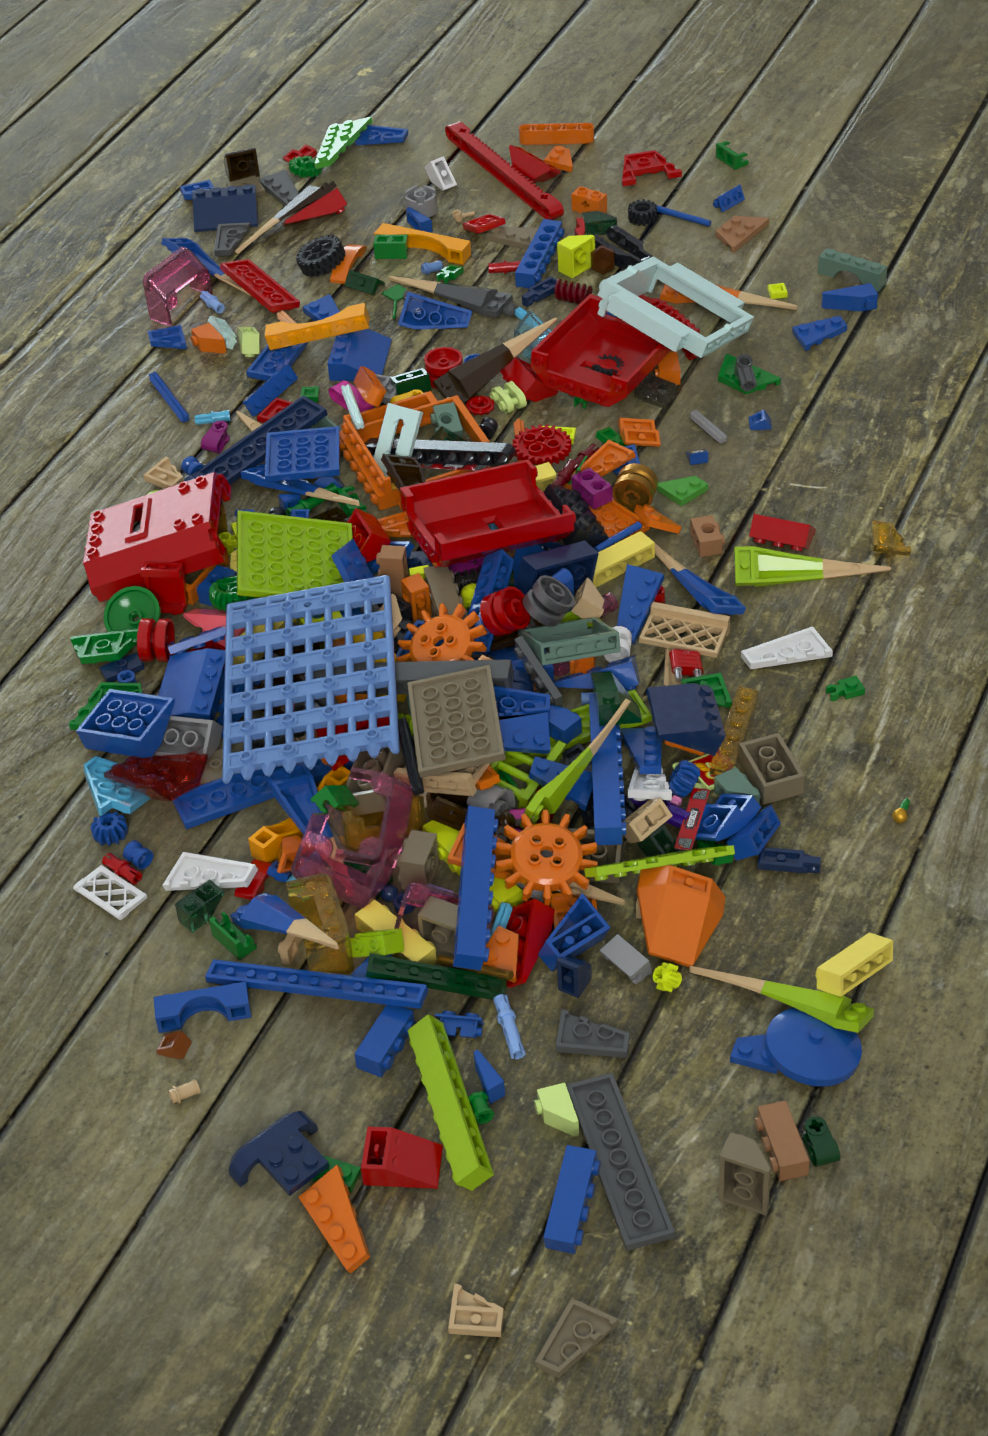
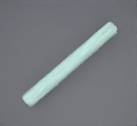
M349 384L346 386L342 385V394L354 427L357 430L363 429L365 427L351 386Z

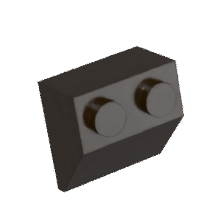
M255 147L225 154L224 166L229 182L254 175L256 177L260 176Z

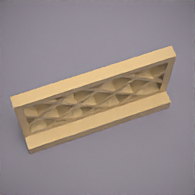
M653 602L650 615L639 637V643L669 649L698 651L700 655L717 658L724 639L730 632V616ZM652 622L661 623V624L655 626ZM672 626H677L680 628L674 630ZM664 628H667L669 630V632L664 634H661L659 632V630H662ZM691 629H692V630H697V631H699V632L693 633V632L691 631ZM686 631L688 636L681 638L678 635ZM651 633H655L657 635L653 638L646 637V635ZM710 633L718 634V636L713 637ZM706 635L708 639L700 642L698 638ZM672 636H674L676 639L672 642L666 640L667 638H670ZM691 640L696 643L694 645H686V642ZM713 644L715 649H707L705 646Z
M490 763L456 770L457 772L450 771L423 777L424 792L474 796L477 792L475 784ZM406 765L404 768H397L393 773L399 790L411 791Z

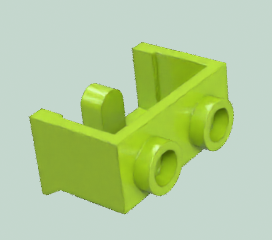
M402 928L357 933L355 937L350 938L352 957H366L370 953L388 955L405 951Z

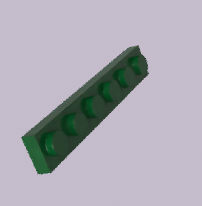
M372 953L369 955L366 977L425 984L430 989L493 1000L497 995H505L507 979Z

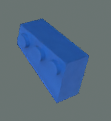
M582 893L545 941L538 955L553 972L557 969V959L559 957H577L601 942L611 927Z

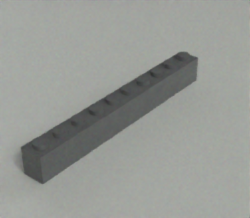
M511 660L395 662L397 694H409L408 682L490 665L494 686L512 688L514 670ZM387 662L374 663L375 668L387 666ZM366 663L354 664V672L366 670ZM346 665L334 667V675L346 674ZM325 669L313 671L314 679L326 677ZM388 687L376 689V695H388ZM367 691L356 692L355 694H367Z

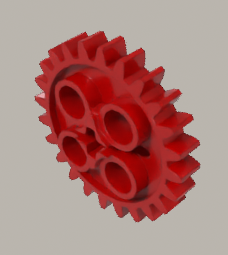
M539 424L537 428L532 425L531 429L525 428V432L519 431V435H515V439H513L512 446L515 448L514 457H517L518 461L529 460L535 466L549 462L552 466V463L559 464V460L565 461V457H569L572 444L567 431L562 432V428L555 429V425L549 428L548 424L545 427Z

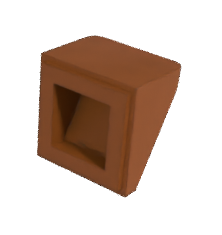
M183 1031L165 1034L156 1053L162 1056L183 1059L191 1045V1040Z

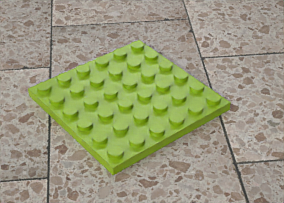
M238 510L237 595L262 598L344 583L331 556L352 540V523Z

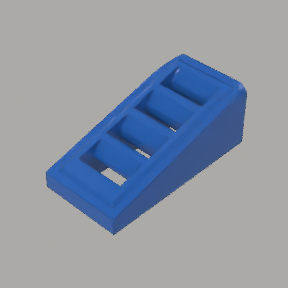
M410 207L406 209L407 222L415 230L433 232L432 220Z
M475 1050L473 1052L475 1069L491 1104L505 1096L504 1080L482 1053Z

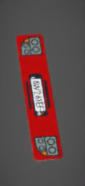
M420 464L422 468L472 471L483 470L489 467V465Z
M693 789L686 809L690 815L686 820L683 819L675 849H692L710 792L709 789Z

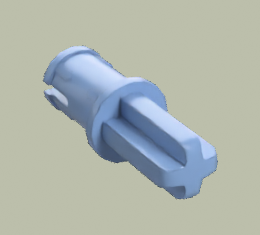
M208 291L201 292L200 298L206 303L207 307L212 308L218 314L224 311V304L219 302L216 296L211 295Z

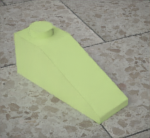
M237 327L241 353L245 354V357H255V354H259V332L255 327Z

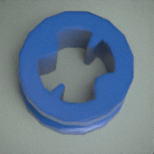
M131 670L121 671L117 675L118 683H137L135 673Z

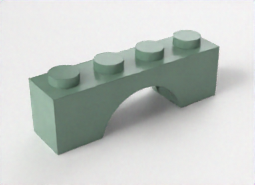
M828 248L819 256L818 274L833 278L839 271H849L860 279L862 285L871 283L877 292L886 284L887 266Z

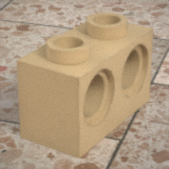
M661 798L648 800L628 816L625 821H622L626 822V835L624 836L629 843L641 842L673 815Z

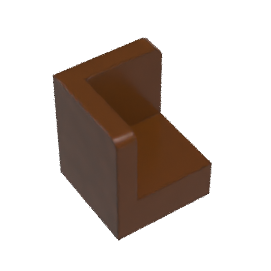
M601 245L591 252L592 270L604 275L614 268V250Z

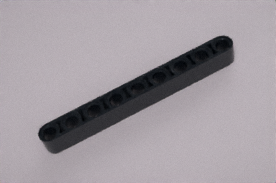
M369 438L364 443L373 458L379 438ZM399 439L393 440L390 454L396 455ZM416 440L412 457H415L419 463L501 466L509 464L515 455V448L509 443Z

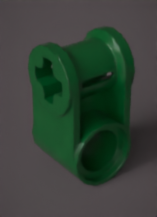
M818 1116L808 1118L805 1122V1132L802 1139L814 1167L840 1161L841 1156L838 1144L833 1139L825 1120Z

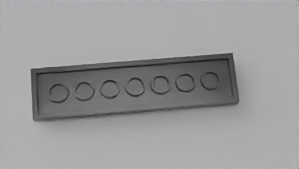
M613 1073L567 1084L566 1087L588 1149L596 1150L597 1160L601 1161L598 1177L625 1250L629 1251L675 1238L674 1228Z

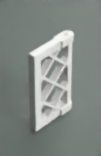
M102 865L73 886V890L88 898L118 920L124 919L133 909L147 899V894ZM101 875H103L104 877L108 878V879H100V880H97V878L100 877ZM109 884V890L96 891V885ZM112 884H117L123 889L112 890ZM87 886H93V891L89 892L85 888ZM131 893L135 898L127 900V894ZM124 894V900L111 901V895ZM108 895V901L104 902L97 896ZM124 905L120 910H117L114 907H112Z

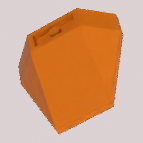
M667 865L642 869L639 873L636 891L648 954L686 967L693 966L723 916L725 895L713 879L675 866Z

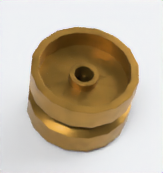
M628 464L621 468L612 489V497L614 501L634 512L636 504L644 506V504L650 505L658 487V478L649 467L643 464Z

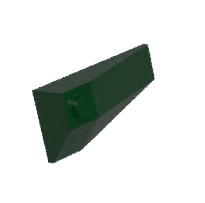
M611 671L591 673L599 726L608 724L625 699L631 702L615 725L642 723L639 706Z

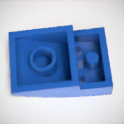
M721 794L715 804L705 805L695 840L720 841L734 835L754 818L761 809V806L753 795Z

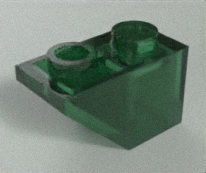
M209 879L175 903L178 921L190 932H195L212 918L224 895V891Z

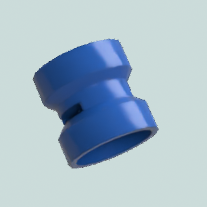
M189 456L183 460L181 469L186 474L192 475L204 465L195 457Z
M137 840L129 842L123 850V857L127 861L133 862V865L138 869L147 868L154 857L153 852L143 847Z

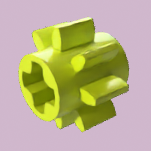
M228 532L220 533L218 537L227 549L229 556L234 552V548H237V540L235 535H231Z
M663 962L662 966H658L654 970L653 981L658 983L656 989L672 992L673 989L679 987L682 975L680 972H677L678 966Z

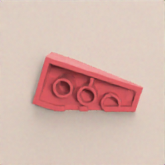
M196 608L183 613V617L195 627H201L202 632L223 625L226 628V612L224 610ZM245 628L235 629L234 637L240 636L245 631ZM224 635L225 639H223V640L217 642L218 644H220V645H222V646H224V647H225L226 635Z

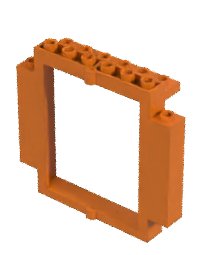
M429 391L391 403L423 412L420 427L431 424L430 414L433 413V406L454 402L460 423L471 438V441L490 442L458 395L437 401L432 392ZM388 404L360 412L365 426L363 429H355L353 421L351 422V415H344L343 424H341L342 431H340V450L343 452L344 459L349 461L352 472H356L359 483L362 482L365 493H369L372 504L376 505L379 511L397 505L402 510L399 490H392L390 476L385 477L364 444L369 438H379ZM402 419L398 422L395 435L401 433L402 426H404ZM453 470L435 477L425 479V482L474 471Z

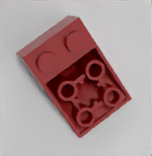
M367 1126L361 1164L363 1184L367 1186L438 1189L443 1145L395 1128Z

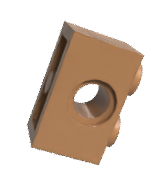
M713 515L691 518L690 534L699 556L705 557L722 554L725 537L724 534H720L719 523L715 522Z

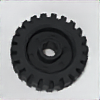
M322 235L319 239L316 237L314 241L310 240L308 245L305 244L303 248H300L296 261L304 275L310 277L315 275L317 277L319 274L324 275L326 271L330 272V269H335L336 265H340V261L344 260L346 252L337 236L325 235L324 237Z

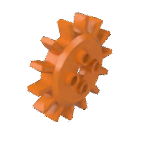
M444 603L439 604V616L432 618L428 612L423 610L421 615L425 621L424 624L419 628L410 623L406 625L413 635L412 640H398L397 644L402 650H410V653L397 657V661L474 660L471 657L473 652H486L487 650L483 642H475L474 639L486 635L487 630L483 625L470 629L480 620L475 611L462 620L466 612L462 604L458 603L453 615H448L447 607ZM439 640H444L441 646H436Z
M543 810L541 823L535 825L532 824L526 813L522 814L521 825L524 830L521 832L506 825L504 827V835L511 839L513 843L496 842L495 848L496 853L510 855L509 859L499 860L495 863L496 872L511 869L513 871V874L505 879V888L508 890L521 882L525 885L522 900L526 902L531 897L533 890L543 891L545 905H550L552 899L551 891L557 890L561 891L567 902L571 901L572 890L569 885L572 882L587 890L590 880L580 874V870L598 866L596 861L582 859L584 855L597 853L596 842L583 845L579 842V840L587 835L588 828L584 825L573 833L567 829L570 820L569 814H565L561 818L559 825L549 823L550 815L548 810ZM544 850L551 851L553 855L551 857L546 858L543 857L540 853ZM536 858L538 861L533 862L531 859ZM557 860V861H560L561 863H560V864H555L554 861Z

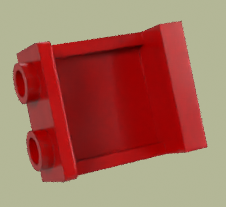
M145 562L141 568V577H145L146 589L152 592L158 599L161 613H171L172 615L184 613L188 606L184 563Z

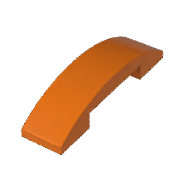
M358 244L346 245L344 247L346 252L344 260L340 261L341 264L336 265V268L332 270L330 282L345 284L349 270H351L356 259L363 256L367 246Z

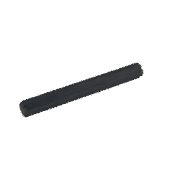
M405 717L398 719L399 739L413 795L418 796L424 793V787L418 772L417 757L409 723Z

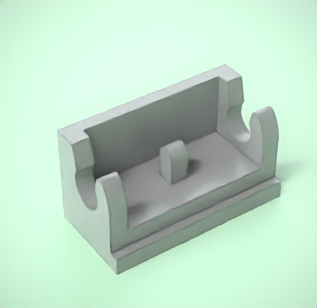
M618 934L599 950L606 960H610L634 984H638L647 975L652 973L649 960Z

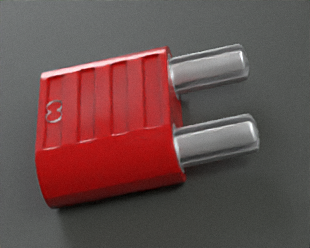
M673 649L669 652L671 671L675 674L677 682L678 679L681 682L683 679L682 675L702 676L703 666L701 655L698 651Z

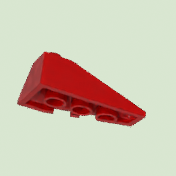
M338 188L286 219L282 224L288 226L331 216L335 213L339 215L345 211L347 202Z
M532 899L512 907V912L506 926L507 930L519 935L517 981L513 983L507 980L506 984L509 988L526 983L539 957L538 953L552 930L555 909L537 899Z

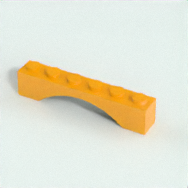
M382 223L374 232V236L408 235V248H421L440 254L448 262L464 265L471 256V242L469 240Z
M365 303L346 307L335 315L315 322L287 323L281 321L267 324L265 339L270 350L369 329L370 317Z
M343 766L336 771L331 770L323 777L317 791L319 792L325 785H346L350 771ZM325 804V808L328 809V813H325L326 817L336 809L330 804ZM290 817L278 824L263 826L248 838L251 856L256 860L271 863L277 858L282 838L295 835L303 837L304 835Z

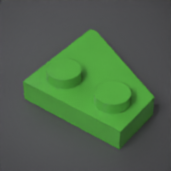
M697 476L658 483L657 491L683 506L708 490V483Z

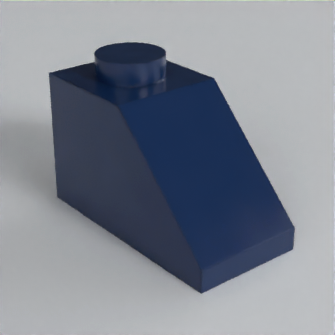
M572 956L559 957L557 959L558 990L579 998L592 979L591 964Z

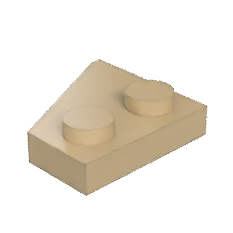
M167 456L143 475L146 482L163 489L184 481L181 473L170 463Z
M454 1284L448 1326L449 1334L501 1337L504 1308L495 1303L487 1302L476 1293L472 1295L464 1291L459 1284Z

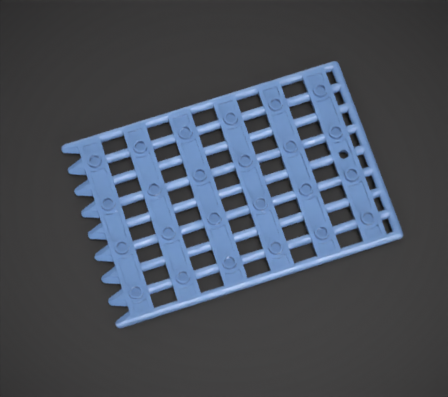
M388 575L227 604L222 781L224 784H228L233 774L241 773L243 778L249 781L254 770L262 769L264 774L270 777L277 766H283L286 772L291 773L296 763L304 762L307 768L312 770L317 759L325 758L327 763L333 766L340 755L346 754L351 762H355L359 753L363 751H368L369 755L374 759L378 756L381 748L389 747L390 751L395 755L400 752L391 583ZM384 603V610L372 612V605ZM364 606V614L352 616V608ZM344 610L343 618L332 619V612ZM324 614V621L313 623V615ZM304 617V625L293 626V619ZM285 621V628L273 630L274 622ZM265 624V632L253 634V626ZM245 628V635L234 637L235 629ZM385 630V638L373 640V632ZM365 634V642L353 644V636ZM345 637V645L333 647V639ZM325 641V649L313 651V643ZM305 644V652L293 654V646ZM285 648V656L273 658V650ZM265 652L264 660L253 661L254 653ZM245 655V663L233 665V657ZM386 658L387 666L374 667V660ZM366 662V670L354 672V664ZM346 665V674L334 675V667ZM326 670V677L313 678V671ZM305 673V681L293 683L294 674ZM285 676L284 685L273 686V678ZM265 680V688L253 690V682ZM245 683L244 692L233 693V685ZM388 687L387 696L376 697V689ZM367 691L368 699L355 701L356 692ZM347 694V703L335 705L334 696ZM326 698L325 707L314 708V700ZM306 701V710L293 712V703ZM285 705V714L273 716V707ZM265 709V717L252 719L254 710ZM244 712V721L232 723V714ZM389 716L390 725L377 727V718ZM369 720V729L356 731V722ZM348 724V733L335 735V726ZM327 727V736L315 738L314 729ZM306 731V740L294 742V733ZM285 735V744L273 746L274 736ZM264 738L263 748L252 749V740ZM244 742V751L231 753L232 744Z

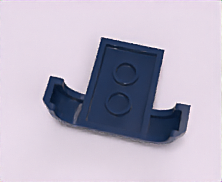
M303 1111L285 1114L243 1144L234 1153L229 1165L230 1177L239 1187H242L248 1182V1175L251 1170L259 1163L280 1187L291 1196L329 1167L328 1161L301 1134V1132L307 1131L310 1135H313L318 1131V1126Z

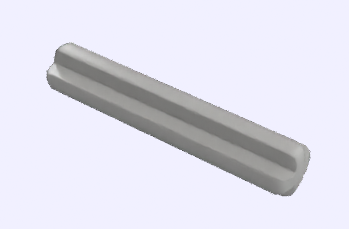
M698 410L690 412V418L720 444L727 441V435Z

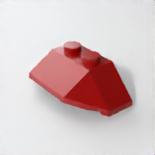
M509 145L513 168L523 173V176H528L530 181L534 183L537 181L545 182L560 174L561 170L521 147Z

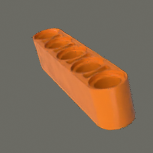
M592 123L523 124L519 126V142L523 145L586 144L594 141V125Z
M360 366L353 383L367 403L379 407L387 390L372 370Z

